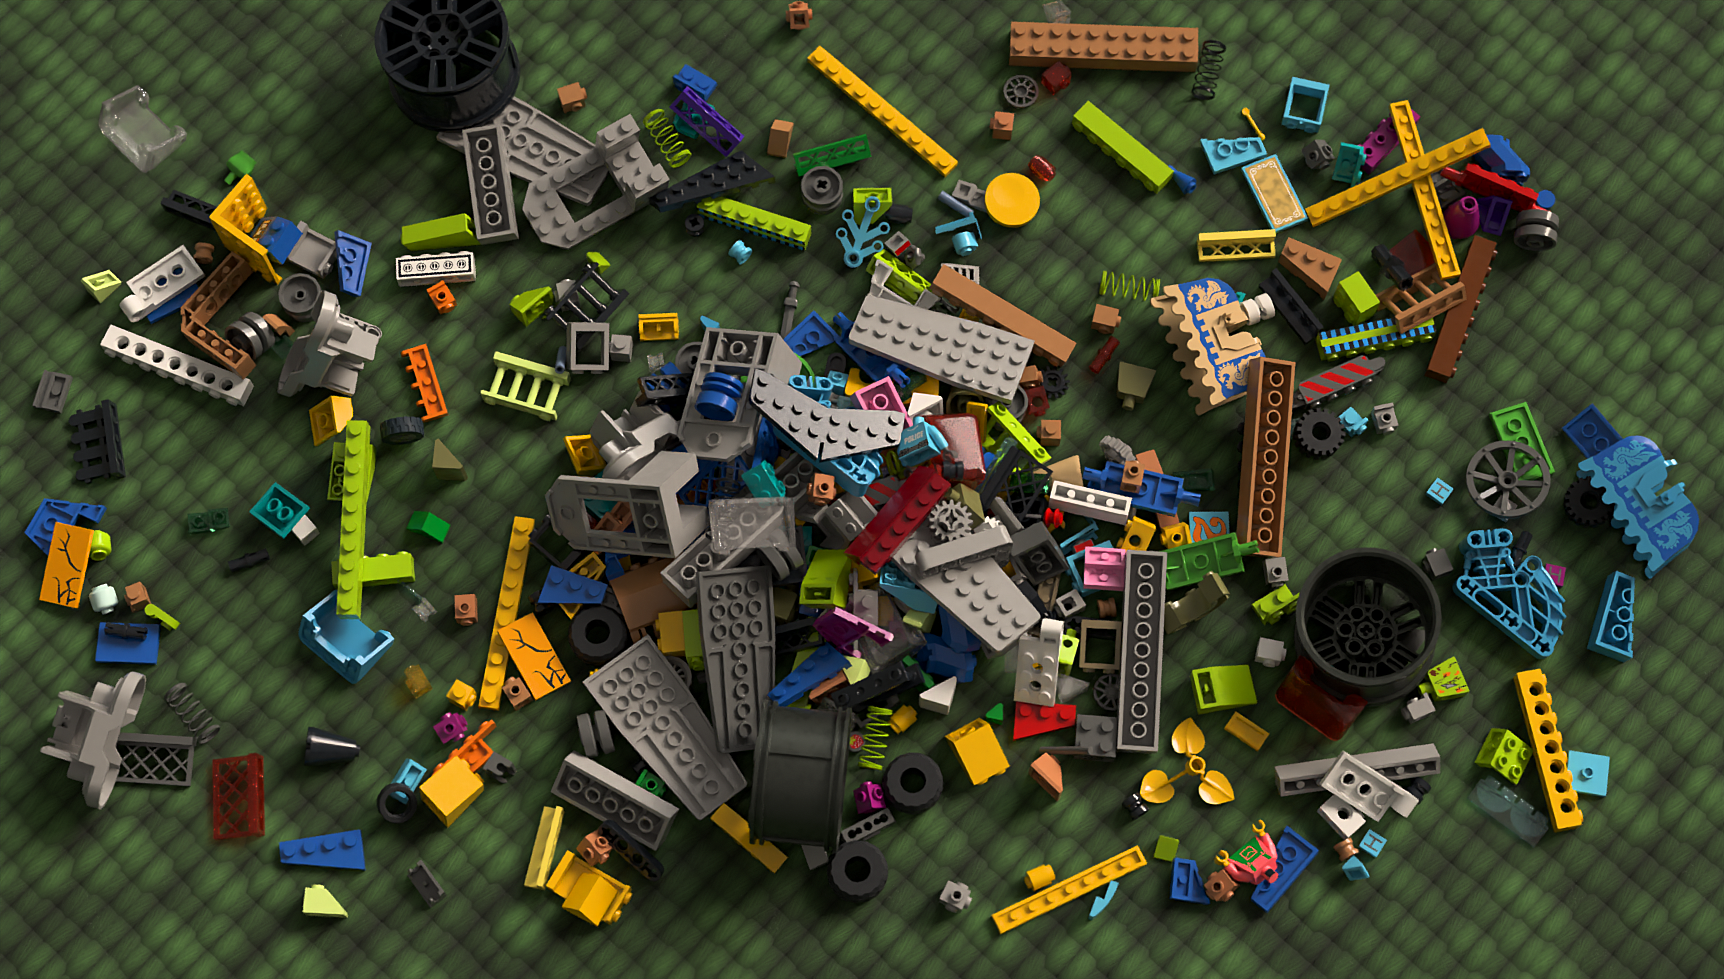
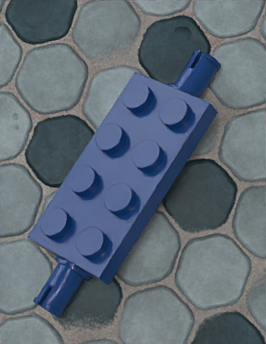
M842 312L837 313L841 318L839 319L835 315L833 322L842 329L841 337L835 341L837 346L874 382L889 376L891 381L894 379L901 388L906 387L903 381L908 385L910 378L903 371L908 367L849 344V334L855 322L849 321Z
M1107 461L1105 470L1099 471L1087 467L1084 469L1083 480L1098 482L1101 485L1100 491L1132 498L1130 507L1175 517L1178 504L1181 502L1197 507L1200 502L1201 494L1184 491L1182 488L1184 479L1144 470L1142 485L1138 494L1120 490L1124 469L1123 464Z

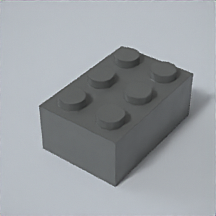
M1042 521L1010 536L1013 542L1011 554L1033 586L1069 569L1062 550Z

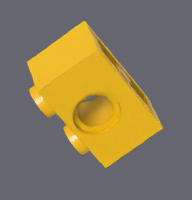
M1133 515L1132 520L1128 519L1124 527L1126 533L1124 538H1119L1116 548L1125 549V553L1127 550L1146 551L1156 530L1155 524ZM1133 535L1140 537V541L1137 543H1132L1129 539Z

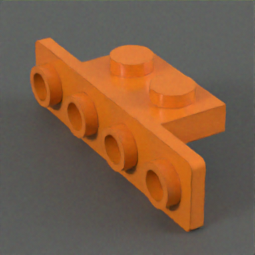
M493 720L484 722L474 736L470 735L463 742L464 745L459 750L455 749L450 753L449 759L444 764L440 763L434 768L432 776L455 756L460 760L462 758L465 759L471 767L469 769L475 774L486 764L493 753L492 749L483 739L496 728L495 722Z

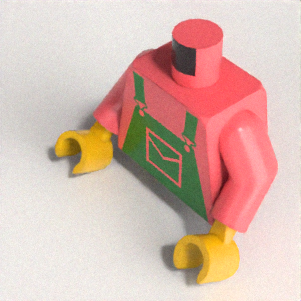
M1262 820L1258 821L1261 825L1260 830L1256 829L1254 824H1252L1251 828L1254 833L1259 834V838L1254 836L1229 858L1224 850L1219 852L1223 860L1219 859L1218 856L1214 858V862L1217 865H1224L1225 871L1235 881L1250 882L1258 885L1264 879L1269 883H1273L1278 878V873L1275 871L1277 869L1275 845L1268 833L1264 832L1265 824Z

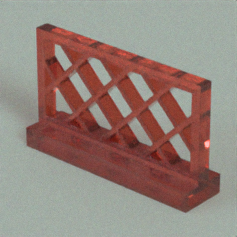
M248 753L246 756L213 759V828L215 840L265 836L264 758L262 755ZM241 761H247V769L243 773L239 772L236 767ZM226 763L230 768L222 776L219 773V764ZM235 771L240 777L232 785L227 778ZM244 779L248 783V788L242 794L236 787ZM225 781L230 786V789L223 796L219 793V787ZM235 790L240 797L232 804L227 798ZM243 799L248 802V808L244 813L236 808ZM225 801L231 808L223 816L219 812V807ZM235 810L241 816L232 824L227 818ZM245 819L248 822V831L241 832L237 827ZM224 822L228 823L231 828L226 834H220V826Z

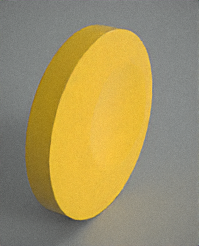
M1006 173L996 177L987 187L984 196V205L988 215L996 223L1011 228L1029 223L1036 215L1040 204L1039 192L1034 183L1027 177L1016 173Z

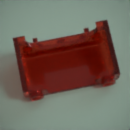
M970 413L921 416L925 422L939 430L947 441L949 450H955L958 453L957 458H953L949 454L952 460L950 463L954 464L956 461H963V481H956L954 478L950 479L948 482L951 484V488L962 483L974 490L982 483L986 474L977 416ZM941 450L940 455L931 458V465L928 467L936 469L935 473L940 476L942 461H945L942 457L943 450Z
M1300 655L1278 687L1275 698L1279 704L1329 739L1340 740L1368 702L1356 694L1348 695L1343 702L1334 698L1309 680L1313 673V665L1309 660Z

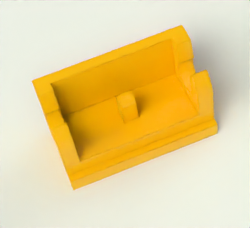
M677 313L639 314L640 341L679 340Z

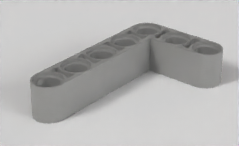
M1000 525L922 550L914 558L922 576H929L987 556H991L999 567L1002 568L1009 563L1013 542L1006 526Z

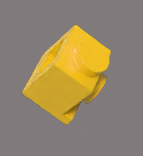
M1182 522L1161 527L1160 541L1166 548L1171 549L1192 543L1189 525ZM1175 534H1178L1179 538L1177 540L1173 539Z

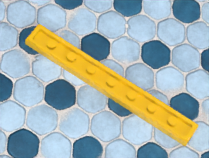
M1137 845L991 915L1001 935L1109 883L1111 880H1116L1141 868L1147 863Z

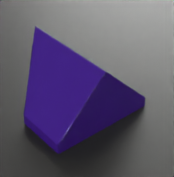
M1495 195L1476 199L1482 231L1501 236L1513 200Z

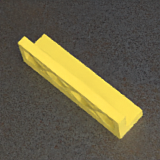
M1275 229L1199 233L1197 238L1199 262L1275 258ZM1261 244H1270L1269 253H1263L1258 248ZM1242 245H1248L1253 250L1249 254H1244L1239 249ZM1223 246H1229L1234 251L1230 255H1225L1220 250ZM1210 247L1215 252L1211 256H1203L1202 248Z
M544 806L524 883L526 887L545 891L565 813L563 807L556 806L555 809Z

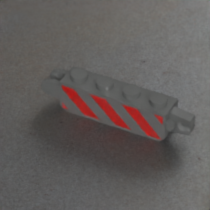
M1362 355L1300 382L1296 393L1293 394L1292 410L1299 408L1304 410L1310 408L1313 410L1321 406L1322 402H1332L1339 397L1338 395L1343 393L1347 395L1361 385L1362 387L1370 385L1375 375L1383 370L1386 363L1384 358L1377 357L1369 361L1368 357Z
M893 475L871 482L864 497L875 510L882 509V504L887 503L907 479L901 481L900 477ZM847 491L836 494L835 498L827 506H831L836 500L846 494Z

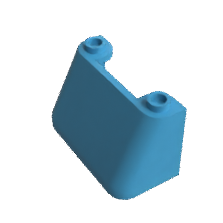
M334 590L302 616L298 635L308 648L350 683L356 684L393 645L394 638L388 631L379 630L375 634L359 619H340L336 615L338 591Z

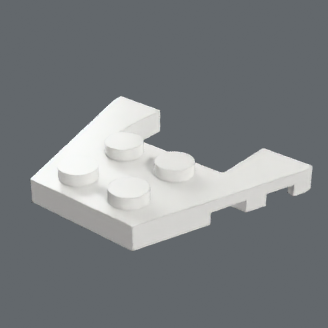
M877 259L868 295L927 310L940 301V297L927 289H924L915 305L890 291L883 285L893 268Z

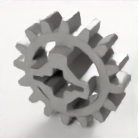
M1108 435L1100 441L1099 446L1105 453L1107 461L1125 465V461L1136 459L1131 452L1132 449L1120 439L1111 438Z
M950 500L949 504L942 501V507L936 505V511H931L930 516L933 518L929 519V524L933 525L930 527V531H936L934 537L941 536L942 543L945 539H948V542L960 537H966L967 534L965 532H971L969 526L973 524V520L969 518H971L972 513H966L968 507L964 506L961 508L960 501L956 505L953 503V500ZM947 511L946 514L940 515L942 512ZM950 515L953 522L952 528H950V524L948 521Z

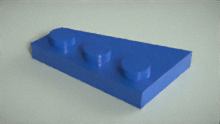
M813 311L783 340L794 353L802 357L835 342L840 336Z
M551 565L538 604H602L608 584Z

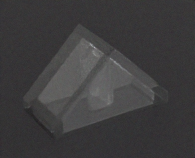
M1061 0L1043 5L1048 23L1070 24L1071 12Z
M1058 673L1056 694L1061 703L1087 692L1088 682Z

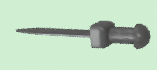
M797 281L789 283V295L784 300L785 312L780 334L782 339L791 332L794 311L798 306L796 294L797 288H800V285Z

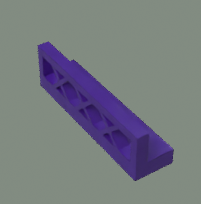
M688 86L669 107L725 157L732 152L744 137ZM681 99L687 104L688 111H681L676 106ZM692 114H699L702 117V123H695L692 120ZM706 127H714L717 136L707 134ZM720 139H727L732 143V146L726 150L721 146Z

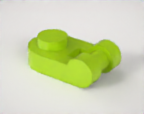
M148 604L145 607V613L153 619H161V625L168 630L172 628L176 630L181 624L153 604Z

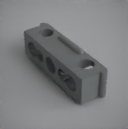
M886 808L841 831L840 838L843 843L853 840L866 841L897 822L890 809ZM881 817H885L888 820L885 823L880 821L879 825L874 824L875 821L879 822ZM865 825H870V826L872 827V829L869 830V831H866V830L864 829V826H865ZM857 830L862 832L861 834L856 833V837L853 839L848 837L850 833H855Z

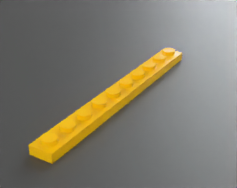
M821 46L807 58V61L944 177L958 165L957 160Z
M1409 101L1391 103L1389 111L1405 163L1424 155V151ZM1430 174L1411 184L1440 280L1459 277L1461 273Z
M1481 128L1312 205L1305 210L1313 227H1316L1491 147V144L1484 129Z
M515 516L479 708L498 711L500 709L503 693L502 687H504L510 655L497 630L515 622L517 619L530 545L528 544L530 538L528 535L534 530L535 520L531 518Z

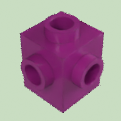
M450 712L440 718V723L433 726L443 744L448 743L452 739L454 742L464 737L463 733L468 730L465 718L462 715L459 716L458 713L452 715Z
M864 782L860 784L859 788L853 790L858 814H871L886 808L881 784Z

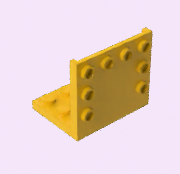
M246 174L213 211L209 219L227 249L245 259L254 272L257 270L261 272V276L270 283L273 281L278 285L282 277L275 273L266 256L268 250L246 235V233L253 229L256 221L265 215L267 210L253 178Z

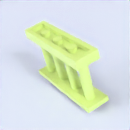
M495 352L493 359L498 369L490 391L481 390L484 402L490 405L499 404L538 415L546 421L551 419L556 421L557 414L552 409L560 386H563V384L569 386L571 380L570 373L564 371L562 374H558L555 372V368ZM512 369L515 370L516 375L508 397L498 395L497 392L505 370ZM529 374L535 379L527 401L516 400L515 398L523 376ZM546 379L552 381L553 385L544 408L534 405L541 382Z

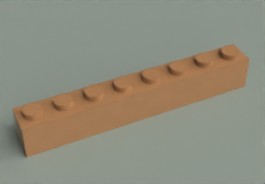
M945 264L942 265L929 287L936 296H943L953 306H960L965 309L968 315L980 318L985 325L1034 340L1032 352L1049 359L1048 361L1054 366L1062 367L1076 345V342Z

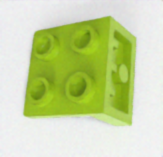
M1284 584V586L1279 587L1253 603L1251 607L1264 626L1268 623L1272 625L1281 619L1280 616L1284 613L1289 615L1296 610L1300 593L1293 596Z
M1491 728L1475 763L1480 767L1494 768L1511 783L1518 784L1530 760L1533 749L1508 729Z

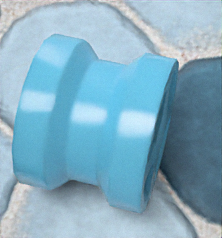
M739 240L731 247L728 255L735 257L741 265L748 260L752 254V249L746 248L744 243Z

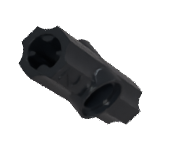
M1385 245L1375 246L1371 251V257L1381 267L1380 273L1390 279L1399 290L1405 291L1410 289L1414 283L1412 276L1404 268L1405 263L1393 255Z

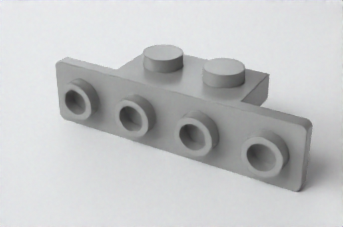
M853 568V573H849V585H853V593H849V605H853V613L850 614L878 627V589L858 590L857 568ZM857 639L856 641L850 643L853 644L854 650H858Z

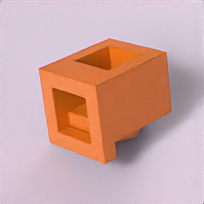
M444 280L427 289L428 295L440 315L451 312L457 306L456 300Z

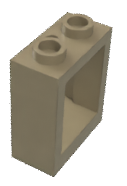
M1081 619L1079 668H1083V672H1095V668L1103 669V673H1115V670H1120L1122 622ZM1086 628L1116 629L1114 664L1085 663Z

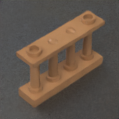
M1436 264L1412 275L1414 284L1410 289L1401 291L1396 285H1393L1376 294L1380 301L1377 311L1387 307L1395 315L1396 329L1400 334L1467 300L1465 285L1462 282H1458L1451 286L1446 280H1440ZM1436 282L1444 290L1434 294L1427 286ZM1419 290L1428 299L1418 303L1411 294ZM1404 299L1411 308L1402 312L1394 303Z

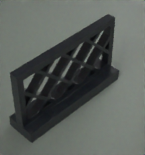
M1012 445L980 495L984 516L998 493L1006 491L1009 502H1005V504L1010 506L1013 514L1012 504L1023 501V512L1015 514V517H1019L1018 521L1022 523L1054 471ZM1023 456L1028 460L1030 468L1019 471L1018 462ZM1042 468L1047 474L1042 480L1036 481L1033 470ZM1031 471L1033 482L1022 484L1020 473ZM1017 474L1019 485L1008 487L1007 479L1009 476ZM1034 485L1035 493L1033 496L1025 498L1023 487ZM1020 488L1022 499L1011 501L1009 490Z

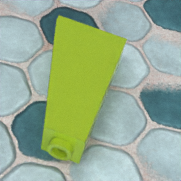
M466 213L403 226L400 236L402 244L410 251L480 244L477 240L475 221Z

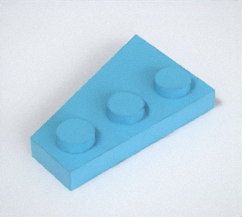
M1260 137L1237 138L1236 140H1225V138L1217 140L1200 139L1201 147L1214 175L1267 156Z

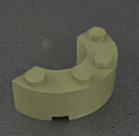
M1213 571L1206 573L1202 576L1203 580L1198 583L1199 587L1197 589L1194 588L1185 594L1186 597L1174 603L1171 601L1165 603L1164 629L1167 634L1187 627L1186 624L1193 620L1195 622L1200 620L1228 600L1230 593L1218 573Z

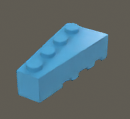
M1618 571L1607 576L1587 646L1589 650L1621 662H1626L1633 658L1631 644L1633 641L1632 622L1634 621V614L1632 613L1635 587L1634 577Z

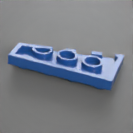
M764 417L761 419L751 469L759 465L763 460H766L767 463L774 467L781 452L777 437L773 432V425Z
M826 641L825 645L820 646L771 690L767 696L772 702L774 700L778 701V706L786 707L804 696L803 693L807 690L816 689L820 686V682L828 677L832 679L837 676L838 671L843 668L847 670L852 665L850 661Z
M1287 825L1276 846L1277 869L1275 871L1278 873V878L1273 883H1269L1264 879L1257 885L1251 897V901L1266 913L1270 911L1319 853L1318 849Z
M360 829L279 842L282 864L366 871Z

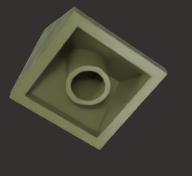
M439 439L435 440L432 468L437 479L466 481L468 477L462 464Z

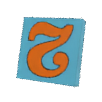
M1189 512V530L1192 543L1229 534L1228 512Z

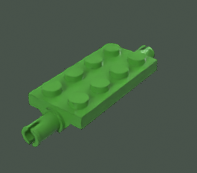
M1233 532L1159 551L1167 552V590L1197 584L1203 580L1202 576L1210 571L1218 573L1220 578L1245 572L1242 558L1245 555L1259 553L1257 541L1254 540L1239 545L1237 535Z

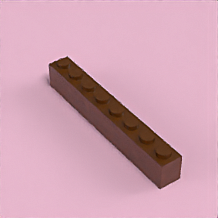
M1476 235L1473 237L1457 283L1462 282L1465 285L1467 300L1447 310L1424 376L1443 383H1447L1449 378L1454 377L1457 369L1454 367L1455 361L1459 362L1463 352L1460 350L1461 344L1465 345L1469 335L1465 332L1467 327L1471 328L1474 317L1471 316L1473 310L1477 311L1480 300L1477 299L1478 295L1483 294L1486 283H1483L1484 278H1488L1492 269L1489 263L1494 261L1498 251L1495 250L1496 242Z

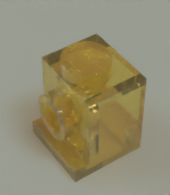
M411 665L404 670L407 679L404 681L409 689L412 690L411 692L415 699L433 689L419 665Z

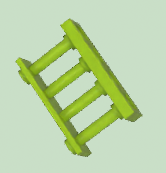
M1000 401L986 409L992 415L987 421L986 442L978 443L986 449V452H991L1003 460L1006 453L1001 447L1011 436L1018 443L1016 445L1017 449L1024 450L1030 457L1041 464L1052 458ZM998 422L1005 430L995 442L988 433ZM1027 462L1022 470L1030 468L1029 462ZM1030 471L1020 473L1022 484L1030 482V479L1027 477ZM1017 474L1009 476L1016 485H1019Z

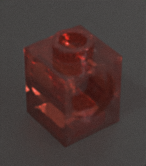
M1044 386L1025 390L1028 397L1027 410L1029 415L1034 414L1035 417L1045 415L1050 406ZM1039 398L1042 405L1035 407L1032 404V399Z

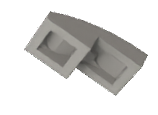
M959 180L952 193V197L963 204L987 213L984 205L986 191L977 189L975 184Z

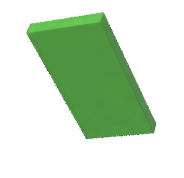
M1526 402L1489 414L1499 441H1516L1532 447L1547 463L1550 475L1555 473ZM1503 450L1508 461L1509 450ZM1515 451L1512 471L1516 473L1532 459L1522 452ZM1536 465L1518 480L1534 481L1542 478V473L1538 465Z

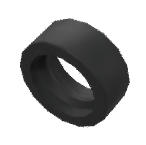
M392 783L381 789L377 796L376 804L378 811L385 820L391 823H402L414 815L417 808V799L408 786L402 783ZM396 791L406 794L409 800L406 811L398 815L389 813L385 807V800L388 795Z

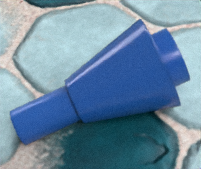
M1171 165L1168 166L1174 171L1172 177H1174L1183 194L1192 193L1197 186V180L1182 172H1178Z

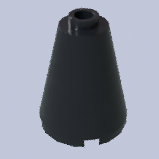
M313 726L308 727L304 766L310 767L354 761L355 757H359L360 745H356V740Z

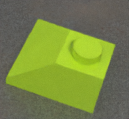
M891 188L853 189L854 220L856 224L861 226L866 212L865 200L868 197L875 196L880 201V208L873 213L870 224H873L892 206ZM871 200L869 206L875 207L876 202Z
M548 286L523 292L520 296H515L509 306L511 312L527 327L542 315L548 306L554 305L555 300L552 289Z

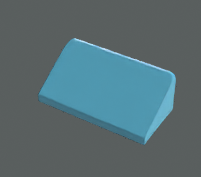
M406 758L391 784L402 783L414 792L427 769ZM396 791L390 794L391 797L404 804L408 801V797L403 792Z

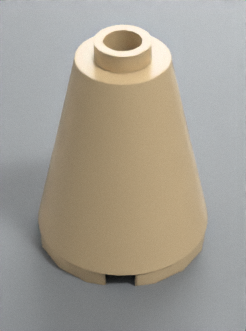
M1078 455L1047 466L1054 472L1041 492H1051L1054 480L1083 487ZM1043 469L1034 471L1035 480H1042L1047 472Z

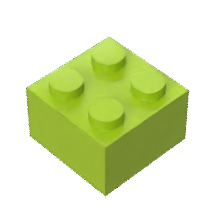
M1359 271L1340 281L1333 296L1335 304L1344 311L1346 320L1354 326L1373 317L1380 304L1379 299Z

